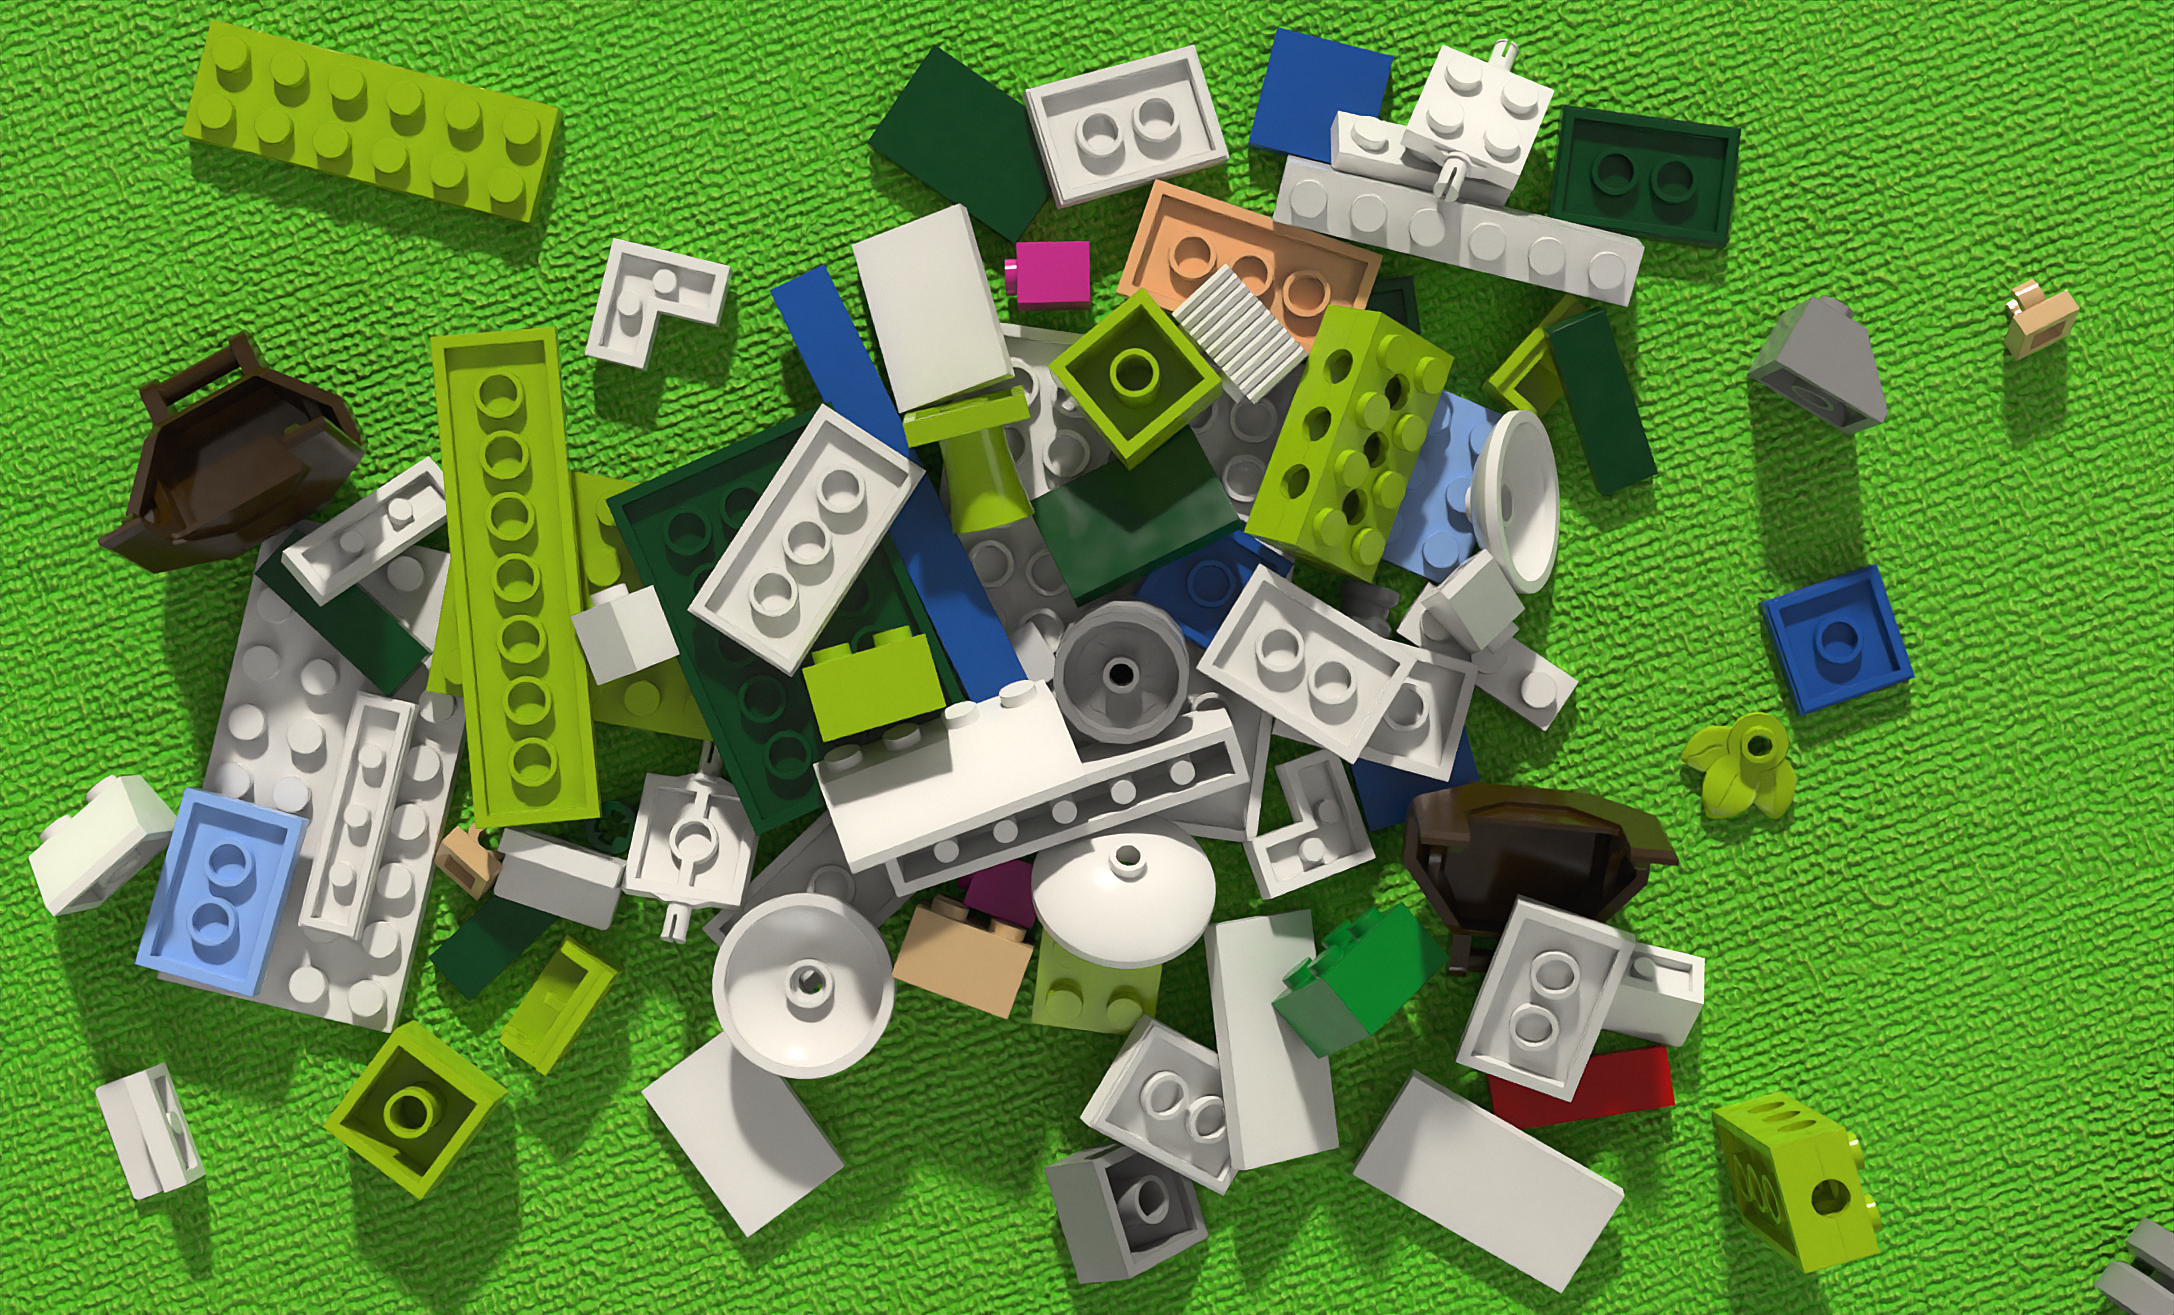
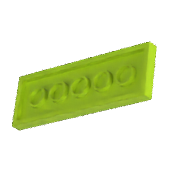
M211 19L181 135L189 140L534 227L563 111L556 106Z

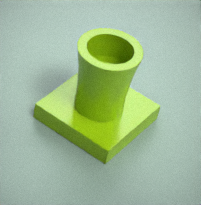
M1023 385L905 413L903 428L909 448L935 441L939 442L950 498L953 534L976 532L1006 525L1027 518L1035 513L1020 480L1004 428V424L1031 418Z

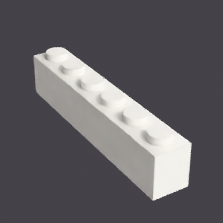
M1288 154L1272 221L1626 307L1629 305L1645 248L1637 238L1505 206L1499 207L1459 197L1453 202L1444 201L1446 198L1445 194H1442L1441 199H1438L1432 191L1333 170L1330 164Z
M1220 702L1178 716L1155 737L1129 745L1099 742L1078 749L1076 751L1090 786L885 862L897 898L1249 782L1250 778L1236 733L1223 703Z

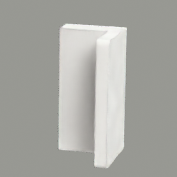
M523 826L505 827L497 851L506 854L502 863L503 867L499 872L494 887L495 895L600 930H606L611 926L622 892L621 885L626 868V860Z
M1636 942L1601 1029L1675 1047L1682 1046L1704 1005L1705 958Z
M165 1062L102 1085L96 1089L95 1093L135 1199L140 1200L161 1191L166 1193L206 1175Z

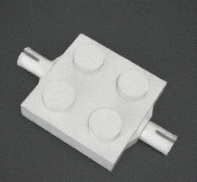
M1508 39L1497 40L1488 63L1445 45L1442 46L1400 142V145L1429 156L1439 166L1443 167L1433 187L1434 195L1438 199H1441L1447 183L1450 182L1451 186L1444 201H1455L1459 196V191L1465 177L1485 179L1512 191L1517 183L1554 90L1510 72L1515 58L1519 54V48L1513 41L1506 56L1502 57Z
M704 740L702 744L703 748L697 774L691 773L673 777L647 773L621 889L625 894L655 898L668 905L660 939L673 943L674 940L677 944L686 943L692 909L714 907L744 912L760 836H756L734 785L721 778L724 763L716 745L712 741Z

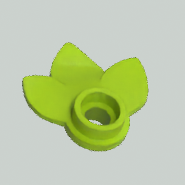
M1752 712L1737 719L1732 726H1707L1695 733L1682 751L1680 758L1685 764L1696 770L1706 772L1702 783L1701 797L1706 816L1710 819L1733 817L1747 810L1753 803L1768 817L1778 819L1786 812L1792 802L1796 790L1797 777L1790 763L1785 758L1789 748V736L1782 722L1771 714ZM1764 735L1769 738V745L1764 751L1752 752L1748 749V743L1754 736Z

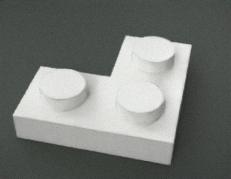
M613 238L585 355L589 358L647 371L661 314L719 328L733 269L727 265Z
M1322 748L1274 766L1294 823L1242 843L1262 900L1272 899L1376 858L1339 756L1328 749Z

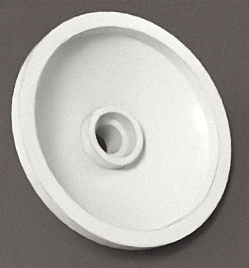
M1529 410L1507 412L1491 429L1475 463L1471 486L1467 489L1465 496L1466 515L1473 524L1476 540L1481 551L1486 549L1494 557L1513 590L1518 594L1536 593L1547 582L1555 561L1560 526L1559 482L1553 449L1542 422Z
M1149 814L1040 850L1032 870L1031 896L1039 921L1049 935L1067 951L1081 959L1101 966L1136 969L1167 962L1184 953L1201 937L1213 912L1216 883L1211 864L1205 852L1193 837L1173 822L1158 815ZM1127 861L1135 865L1126 866L1121 864L1120 862Z
M788 894L771 899L753 908L727 934L714 965L712 978L714 1006L721 1027L728 1039L753 1064L783 1077L795 1079L821 1078L833 1075L855 1064L877 1044L884 1034L892 1017L896 1001L897 979L891 977L895 965L882 934L855 907L837 898L823 894ZM807 971H815L820 975L822 987L819 992H810L804 987L803 976Z

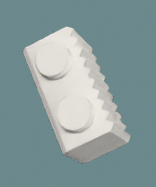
M1226 263L1172 313L1180 323L1177 328L1200 355L1206 351L1221 368L1217 375L1222 379V387L1237 404L1247 396L1256 405L1309 356L1303 347Z

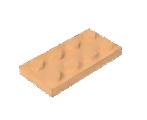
M1155 179L1116 294L1119 297L1129 299L1143 287L1164 312L1172 314L1226 263L1310 355L1328 304L1365 310L1383 255L1304 228L1272 221L1271 217Z

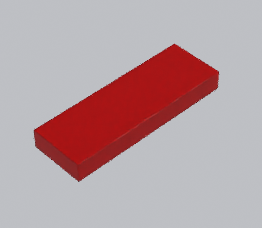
M1662 1043L1591 1054L1571 1102L1485 1073L1491 1113L1519 1130L1675 1106L1667 1049Z

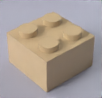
M937 893L933 901L923 898L915 909L891 977L1007 1020L1033 952L1035 939L1025 935L1027 928L993 916L991 922L969 915L970 907L963 905L964 901L943 893Z

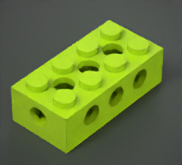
M1328 304L1244 533L1320 571L1372 583L1455 357L1382 312Z
M1781 1091L1712 1110L1741 1219L1747 1229L1804 1274L1880 1253L1874 1233L1882 1231V1222L1873 1197L1869 1193L1863 1194L1857 1171L1864 1169L1865 1162L1859 1141L1852 1131L1846 1132L1844 1126Z

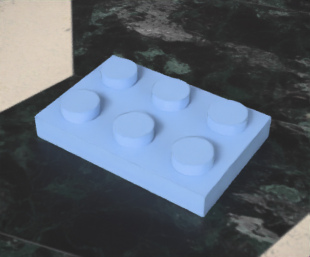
M1442 390L1427 431L1426 439L1421 447L1407 485L1405 496L1400 504L1387 539L1381 561L1440 585L1455 569L1470 558L1477 540L1473 524L1466 515L1465 496L1467 489L1471 486L1474 466L1491 429L1504 415Z
M185 787L135 964L250 997L260 995L310 819L197 787Z

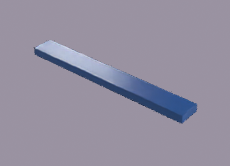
M823 264L770 290L824 402L831 401L838 414L925 470L915 448L908 447L903 423L825 265ZM926 472L892 523L889 532L970 700L977 704L999 696L1000 690L1011 683L1029 679L958 535L952 533L951 521Z

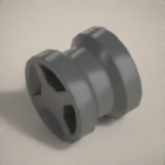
M1342 579L1339 591L1343 597V602L1339 612L1378 636L1389 639L1391 627L1387 619L1390 609L1398 605L1400 593L1361 581Z

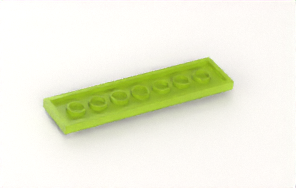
M556 327L430 337L476 829L600 818L602 817L589 665L570 617L583 612L558 330Z

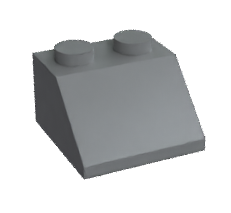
M1813 296L1782 313L1746 374L1847 435L1882 424L1888 414L1867 328L1852 320L1854 312L1848 306L1831 297L1822 296L1819 300Z
M1114 1139L1084 1148L1044 1168L1079 1284L1131 1279L1209 1237L1192 1180Z

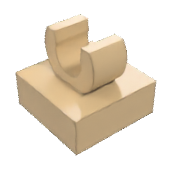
M2033 279L2011 289L2010 293L2014 300L2006 303L2005 307L2012 320L2004 344L2016 361L2070 335L2080 308L2068 290L2046 300L2042 289Z
M473 823L468 833L457 826L441 841L434 858V864L475 900L479 901L494 886L503 867L502 863L506 853L497 851L498 848L492 851L485 850L479 844L478 839L483 836L487 828L476 829L475 823Z

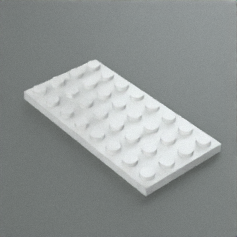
M303 519L280 534L263 541L255 572L295 529L302 530L308 535L324 524ZM412 545L358 581V583L432 651L434 650L450 563V553ZM254 574L203 789L310 819L260 995L250 997L162 971L158 972L157 979L390 1034L394 1032L398 1027L436 868L434 858L443 839L467 738L464 698L426 691L433 654L392 697L420 704L362 939L355 941L298 927L356 690L386 695Z

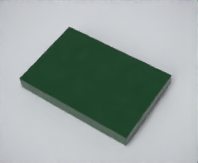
M935 44L867 141L869 148L951 204H961L966 207L970 217L1014 247H1016V242L1021 240L1052 194L1026 107Z
M1563 105L1559 115L1546 217L1637 239L1722 250L1727 244L1742 128Z
M1189 424L1185 425L1130 471L1117 458L1030 501L1035 511L1031 516L1077 608L1243 528L1240 517Z

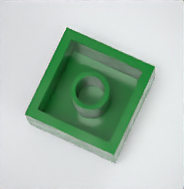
M1403 902L1383 912H1380L1376 906H1373L1360 915L1353 923L1346 920L1331 931L1321 942L1326 950L1314 960L1307 957L1290 970L1282 979L1288 988L1272 1002V1005L1314 1055L1320 1059L1371 1037L1450 958Z

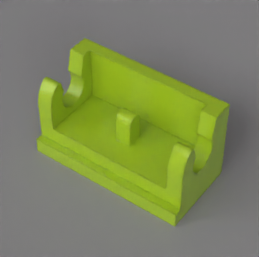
M1567 292L1554 304L1480 388L1507 412L1529 410L1540 419L1564 393L1542 329L1588 309L1578 301L1574 294Z
M567 934L509 1022L505 1024L499 1033L502 1035L499 1042L535 1067V1070L547 1076L558 1068L624 969L573 934Z

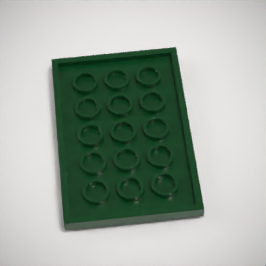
M831 401L824 403V405L835 411ZM820 406L605 499L644 587L647 588L653 585L680 653L676 656L677 661L756 836L827 805L813 764L823 761L828 752L848 744H856L861 747L882 739L883 734L887 730L904 723L920 725L941 717V713L946 708L960 702H965L889 530L793 677L785 674L687 610ZM907 625L910 627L912 637L925 633L946 707L823 743L802 671L803 668L815 665L812 653L844 643H849L852 654L876 648L872 635Z

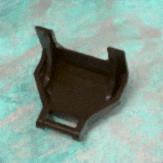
M246 329L228 338L230 345L167 380L160 382L154 379L139 387V394L154 427L144 440L126 511L127 517L122 519L121 527L97 540L99 545L152 574L222 559L231 561L244 554L248 549L272 536L280 534L313 513L336 503L335 493L360 462L369 445L350 404L337 394L270 369L261 349ZM241 367L244 376L179 412L177 411L174 403Z
M1468 780L1466 785L1419 795L1412 799L1406 810L1401 851L1402 861L1449 929L1446 954L1450 959L1445 963L1446 976L1465 978L1467 972L1487 974L1496 950L1470 948L1472 936L1501 938L1518 894L1605 924L1648 884L1650 864L1679 865V858L1661 821L1655 815L1594 795L1588 790L1571 789L1570 791L1539 788L1538 786L1531 785L1513 786Z

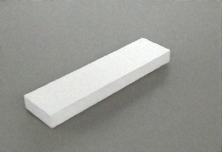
M356 690L298 927L355 941L362 939L420 704Z

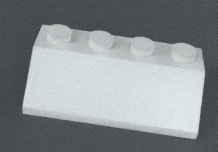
M1043 679L1037 682L1021 680L1011 683L1000 690L999 696L977 704L972 701L954 704L946 708L941 713V717L920 725L916 723L897 725L887 730L883 734L882 739L861 747L856 744L840 746L828 752L823 761L813 764L852 874L1090 786L1057 702Z

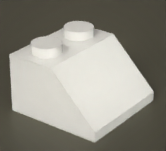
M110 775L85 795V799L89 803L73 818L70 815L59 818L39 836L44 844L28 858L45 907L53 916L98 908L169 845L177 816L141 775L120 776L119 778L115 775Z

